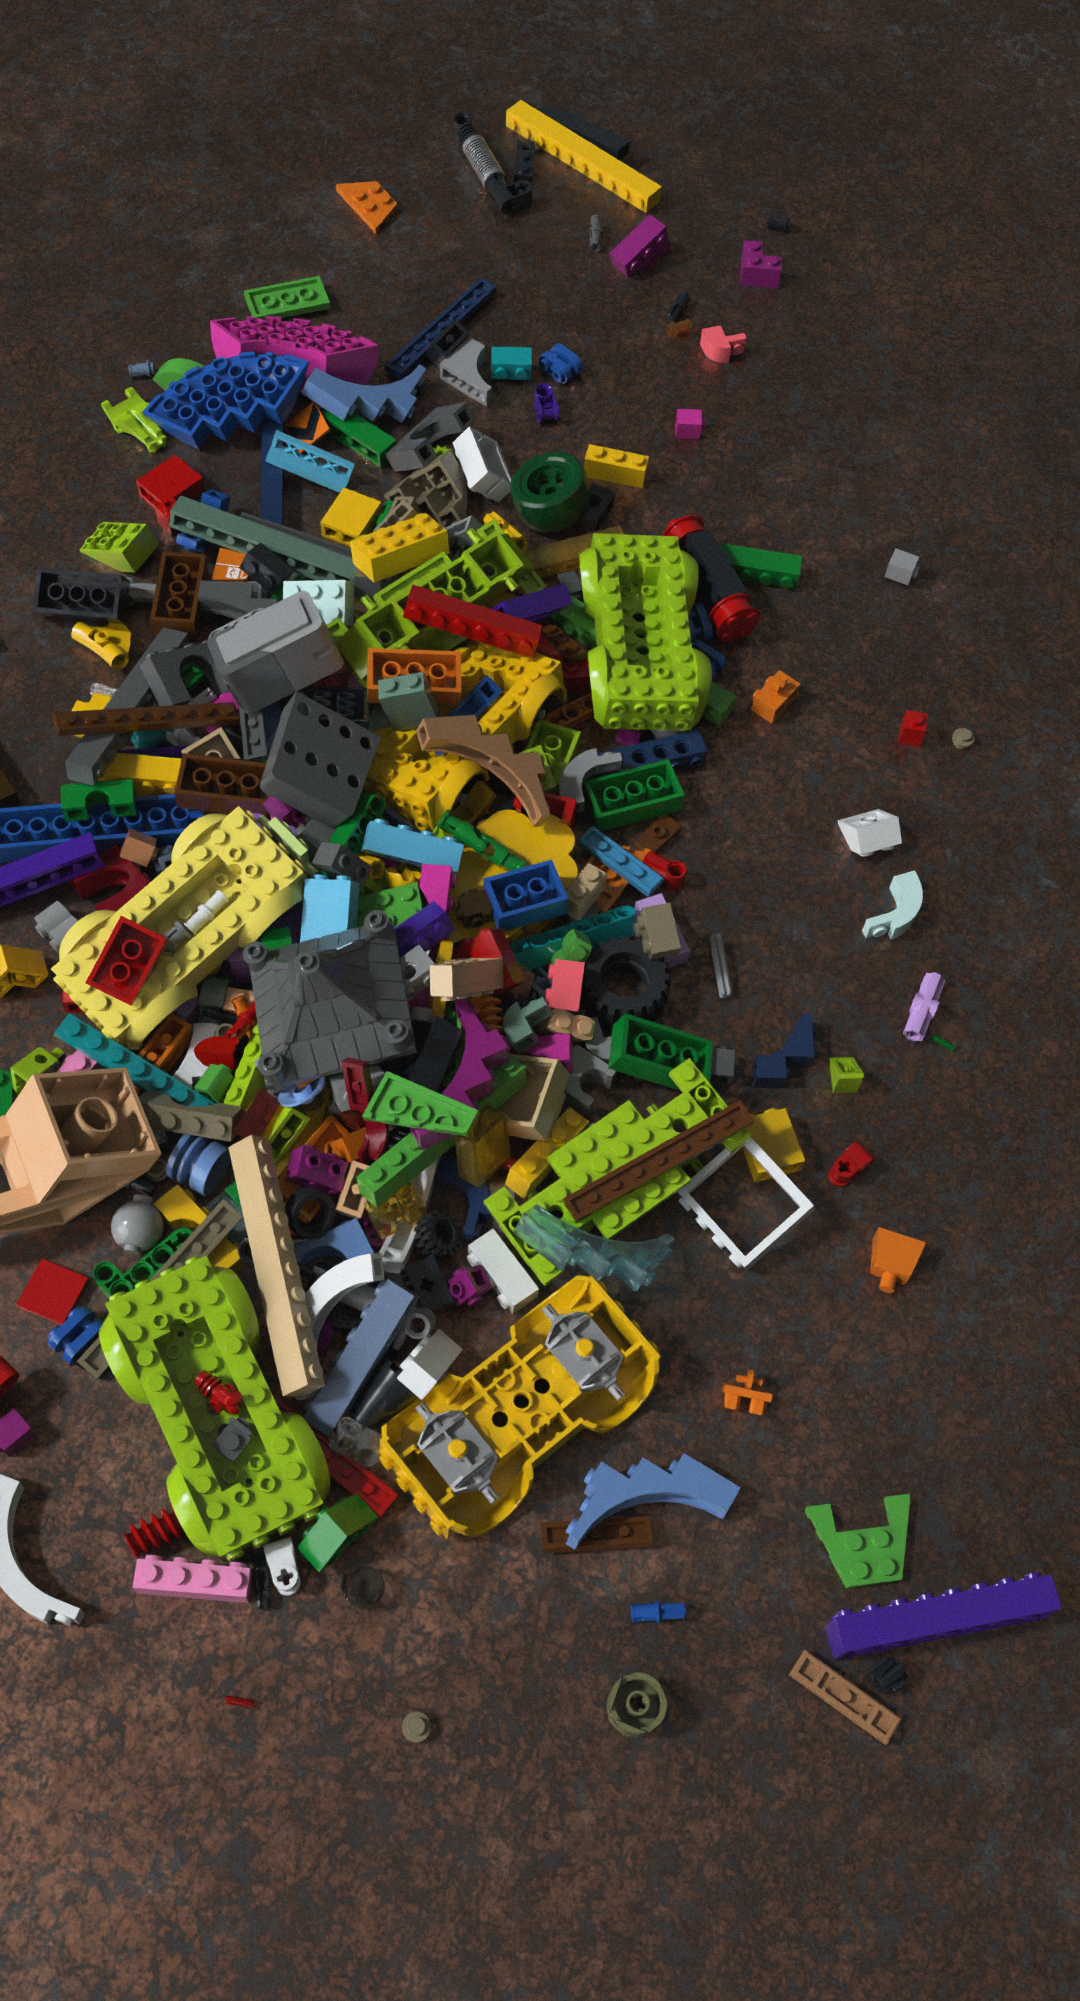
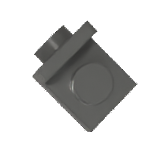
M241 1416L238 1420L231 1417L228 1420L229 1424L212 1444L215 1449L233 1463H235L255 1437L251 1431L253 1426Z

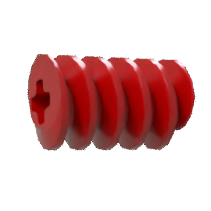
M172 1504L170 1514L162 1508L160 1519L154 1513H151L149 1524L141 1518L140 1528L137 1529L130 1523L128 1534L122 1529L129 1549L136 1559L141 1558L140 1549L148 1555L151 1554V1544L158 1550L161 1549V1539H164L169 1545L172 1544V1534L179 1540L183 1538V1528Z

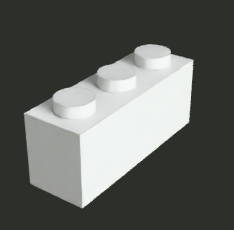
M494 1229L468 1245L467 1259L472 1267L482 1264L493 1289L498 1294L497 1300L505 1310L508 1308L514 1314L538 1297L539 1288Z
M438 1329L433 1336L427 1334L400 1365L403 1371L397 1379L422 1400L463 1349Z

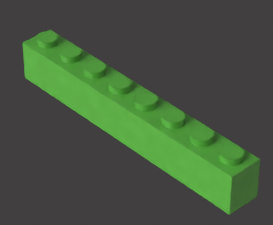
M510 1053L509 1062L492 1069L495 1076V1081L493 1082L494 1093L476 1101L480 1111L478 1125L527 1084L526 1066ZM410 1132L356 1177L360 1194L378 1209L464 1136L454 1135L421 1150Z

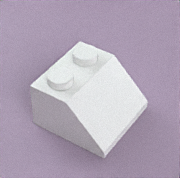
M880 809L838 820V825L851 851L860 856H870L874 854L873 851L880 849L891 850L894 848V845L902 843L899 818Z

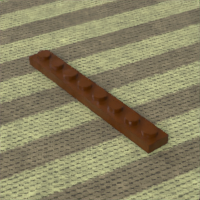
M234 702L53 712L52 718L58 736L239 725L240 716Z
M739 1100L563 1198V1203L575 1223H578L751 1126L754 1123V1119L743 1102Z

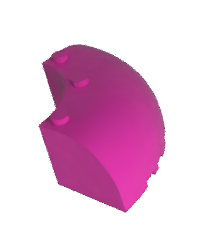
M247 316L245 321H235V317L210 320L211 339L216 359L223 356L224 358L239 356V353L255 352L256 354L273 352L274 355L285 356L287 354L309 361V366L299 392H302L307 379L315 368L343 381L359 385H366L376 368L378 345L363 336L359 338L354 337L353 332L349 330H337V327L323 323L321 327L311 325L310 320L294 318L293 322L282 321V317L266 316V320L254 318V316Z

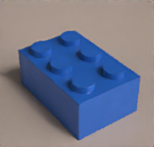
M552 859L483 878V890H486L493 907L495 926L497 929H503V932L567 914L568 897Z

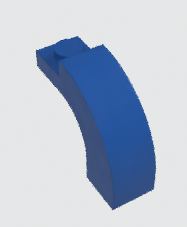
M211 489L202 493L201 503L228 512L231 496ZM185 532L178 534L176 543L183 545L185 549L201 553L207 552L214 544Z

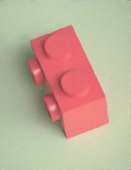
M555 959V965L550 964L548 979H553L552 988H547L545 1001L549 1003L551 1009L579 1012L584 962Z

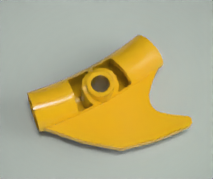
M78 622L74 625L71 632L73 640L97 653L114 670H121L127 666L131 648V632L125 624L109 623L104 627H94Z

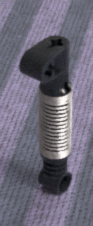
M466 112L455 114L453 117L454 135L461 141L464 154L474 168L484 188L493 196L501 212L507 215L530 207L533 202L532 184L526 180L507 184L503 170L484 138L475 130L471 116Z

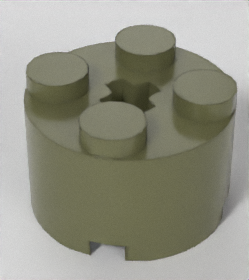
M641 1672L631 1673L619 1679L613 1686L607 1699V1714L610 1723L621 1734L633 1738L644 1737L652 1733L664 1719L667 1710L666 1696L659 1682L654 1677ZM635 1699H639L640 1706L643 1707L638 1712L634 1711L633 1705L630 1704Z

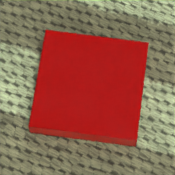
M41 1258L16 1306L58 1325H62L68 1319L70 1312L76 1307L90 1280L86 1276Z

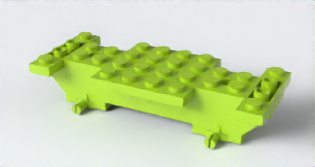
M495 519L479 528L477 532L474 527L467 531L466 534L474 544L453 562L443 551L374 594V601L370 598L369 594L363 596L361 601L368 611L356 619L355 624L349 630L339 617L327 624L345 666L362 688H367L368 648L453 651L470 640V638L403 618L412 584L486 608L485 604L507 589H510L513 593L519 588L523 595L546 589L547 586L534 571V566L510 535L502 530ZM484 572L489 573L491 576H486ZM379 638L386 639L388 643L380 642Z
M690 1058L669 1072L670 1078L682 1091V1094L660 1109L655 1103L650 1105L646 1110L651 1115L646 1119H643L628 1100L546 1157V1160L560 1179L540 1193L534 1189L528 1195L530 1200L519 1206L505 1186L483 1201L486 1208L499 1224V1227L544 1286L566 1271L556 1255L569 1251L576 1263L585 1257L576 1244L595 1225L605 1239L609 1241L690 1183L691 1179L681 1167L690 1164L696 1173L704 1168L698 1159L699 1154L578 1223H575L563 1203V1198L680 1134L673 1129L674 1125L681 1124L687 1130L728 1107ZM745 1128L722 1141V1143L731 1154L751 1140L752 1136ZM553 1210H558L563 1214V1217L559 1220H554L550 1218L549 1213Z

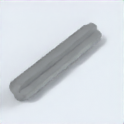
M720 933L711 934L709 942L719 996L722 999L732 997L733 990L723 937Z

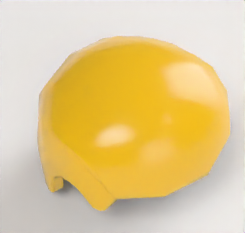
M394 866L385 870L389 889L418 882L420 886L421 872L410 871L408 868H405L404 872L398 873Z

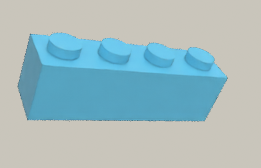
M375 819L367 824L361 852L422 867V864L447 865L452 867L454 874L458 872L464 844L458 843V839L447 836L444 839L437 838L435 833L429 831L413 832L411 827L405 825L393 827L388 825V821L382 819Z

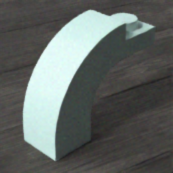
M915 870L893 877L889 889L895 899L897 908L889 913L866 919L862 929L865 938L872 936L880 937L887 932L890 940L904 934L912 926L923 899L921 882Z

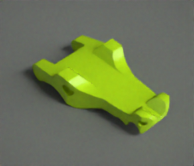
M127 388L125 394L128 399L112 407L108 400L101 403L104 412L118 433L126 432L134 435L146 445L150 453H155L160 447L167 446V436L163 435L162 430L157 424L142 414L149 403L145 402L134 388Z

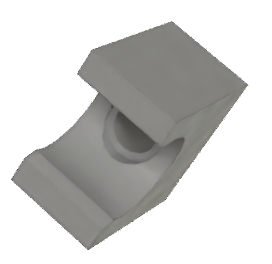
M576 1044L574 1046L573 1072H570L564 1089L566 1097L563 1104L588 1119L592 1114L594 1099L592 1096L585 1094L581 1090V1086L587 1082H597L604 1088L610 1089L615 1083L617 1071L609 1069L607 1063Z

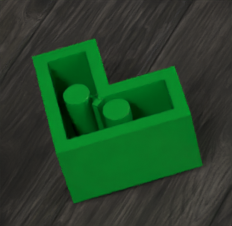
M357 1493L347 1499L343 1496L331 1508L326 1506L317 1514L316 1518L318 1521L303 1532L302 1536L304 1539L297 1548L316 1570L321 1572L335 1563L349 1544L364 1536L378 1516Z

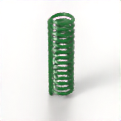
M938 1035L933 1037L932 1040L936 1043L938 1042L939 1045L941 1044L944 1047L946 1046L947 1049L955 1051V1044L953 1045L947 1040L939 1038Z

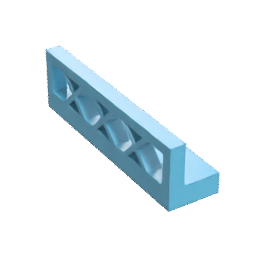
M278 430L275 432L271 448L265 460L270 464L339 493L343 487H347L355 463ZM278 439L286 442L288 446L284 447L277 444ZM298 449L305 450L308 455L301 454ZM322 457L326 459L328 463L324 464L320 462L318 458ZM337 466H343L347 468V473L339 470Z

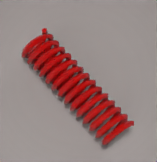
M227 1695L224 1699L226 1700L225 1704H227V1701L229 1704L230 1701V1705L231 1702L232 1705L233 1702L234 1705L236 1702V1706L237 1703L238 1706L240 1703V1706L242 1704V1707L243 1704L244 1707L245 1705L246 1707L248 1705V1708L249 1706L250 1708L251 1706L252 1708L254 1707V1700L239 1697L237 1698L233 1696L229 1697Z

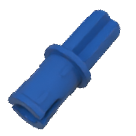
M655 1600V1603L630 1604L631 1623L656 1621L659 1624L660 1620L686 1618V1605L683 1602L659 1604L658 1600Z

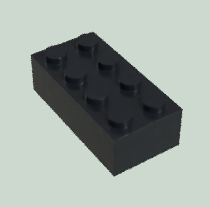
M37 568L33 612L46 618L126 624L131 581L119 574Z

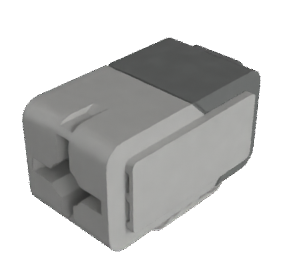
M307 591L297 592L266 609L258 608L214 630L209 635L208 647L219 674L238 706L246 714L255 713L295 691L338 671L344 664V660L329 628Z

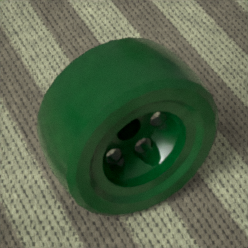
M549 452L533 457L517 469L510 483L511 497L518 516L527 527L539 532H554L572 526L586 514L592 501L590 481L582 463L575 456L564 452Z

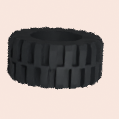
M617 937L609 938L608 943L602 941L596 944V950L594 948L591 949L589 957L584 962L580 996L581 1006L584 1011L588 1010V1016L590 1018L598 1017L600 1026L604 1028L606 1025L613 1028V1025L625 1013L654 1022L665 1008L671 985L670 968L668 963L664 962V958L650 960L649 954L644 953L642 940L636 938V941L630 940V937H622V940H617ZM614 972H629L639 977L646 989L635 996H618L604 986L602 979Z

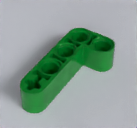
M189 1228L175 1230L124 1274L111 1262L103 1261L98 1263L93 1269V1278L98 1288L108 1299L118 1292L134 1290L135 1285L141 1282L138 1280L139 1277L143 1274H149L148 1279H151L165 1264H161L159 1261L164 1257L170 1258L174 1251L176 1252L193 1233L192 1230ZM112 1274L110 1279L101 1280L104 1275Z

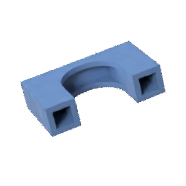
M357 1218L341 1222L336 1228L329 1230L319 1238L294 1244L296 1261L305 1266L322 1257H335L346 1261L357 1256L374 1253ZM380 1281L371 1282V1283H368L367 1285L371 1286V1285H373V1284H375V1283H378V1282H380Z

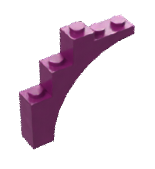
M458 999L455 1001L456 1013L465 1033V1051L456 1075L442 1092V1095L479 1111L476 1101L494 1093L493 1082L495 1081V1076L492 1069L509 1062L508 1051L511 1050L507 1038L505 1036L501 1037L497 1029L489 1032L487 1025L479 1021L477 1010L473 1004L469 1005L466 999ZM410 1127V1131L421 1150L454 1136L453 1134Z

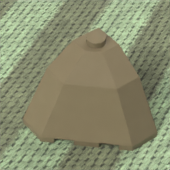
M450 450L434 458L424 468L417 469L384 494L387 501H394L395 497H415L421 513L428 514L443 528L466 518L468 491L462 469Z

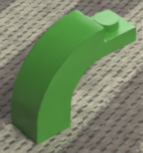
M184 358L171 359L160 367L152 380L166 391L172 381L177 382L185 376L184 373L197 366L201 368L203 365Z

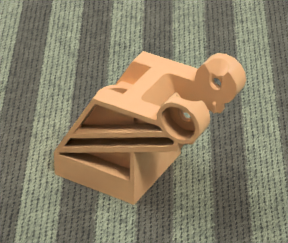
M126 1067L33 1074L6 1115L0 1116V1164L4 1169L11 1188L10 1191L0 1193V1233L64 1225L146 1173L159 1158L161 1151Z

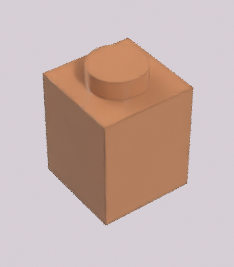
M129 829L121 848L120 857L147 867L150 860H155L159 848L155 847L156 838Z

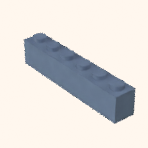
M387 1279L386 1282L382 1281L378 1285L374 1293L377 1296L372 1305L368 1304L361 1313L360 1318L363 1320L358 1328L354 1327L347 1336L346 1341L349 1343L344 1351L340 1350L333 1359L332 1364L334 1367L330 1374L323 1376L325 1387L320 1388L316 1397L310 1398L304 1407L306 1413L303 1419L328 1437L337 1434L380 1360L385 1355L420 1297L394 1279Z

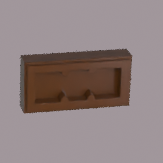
M664 813L635 840L634 845L641 851L647 848L657 854L681 831L682 826Z

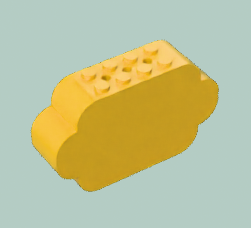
M501 810L477 824L476 828L481 833L487 834L502 843L520 859L528 860L526 866L552 859L565 891L576 880L578 868L572 858L575 837L571 828L566 824H562L560 818L550 814L541 827H533L530 819L524 814L517 813L515 810ZM491 843L484 850L486 853H495V849ZM463 846L459 869L456 873L457 886L456 889L452 888L451 897L455 898L454 911L449 913V918L456 930L447 936V940L453 942L451 960L456 959L453 950L460 947L459 943L471 937L475 939L479 936L478 932L485 928L492 927V930L497 929L494 920L478 928L470 927L465 929L463 922L458 921L455 914V907H458V897L469 889L483 890V878L508 872L507 869L504 867L499 868L469 846ZM424 896L425 904L427 906L429 903L426 897ZM560 916L504 931L508 943H512L539 934Z

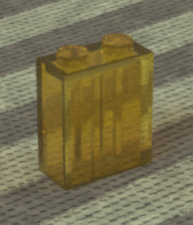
M487 1104L480 1110L478 1125L473 1127L468 1137L455 1135L458 1174L460 1178L479 1188L511 1158L508 1114Z

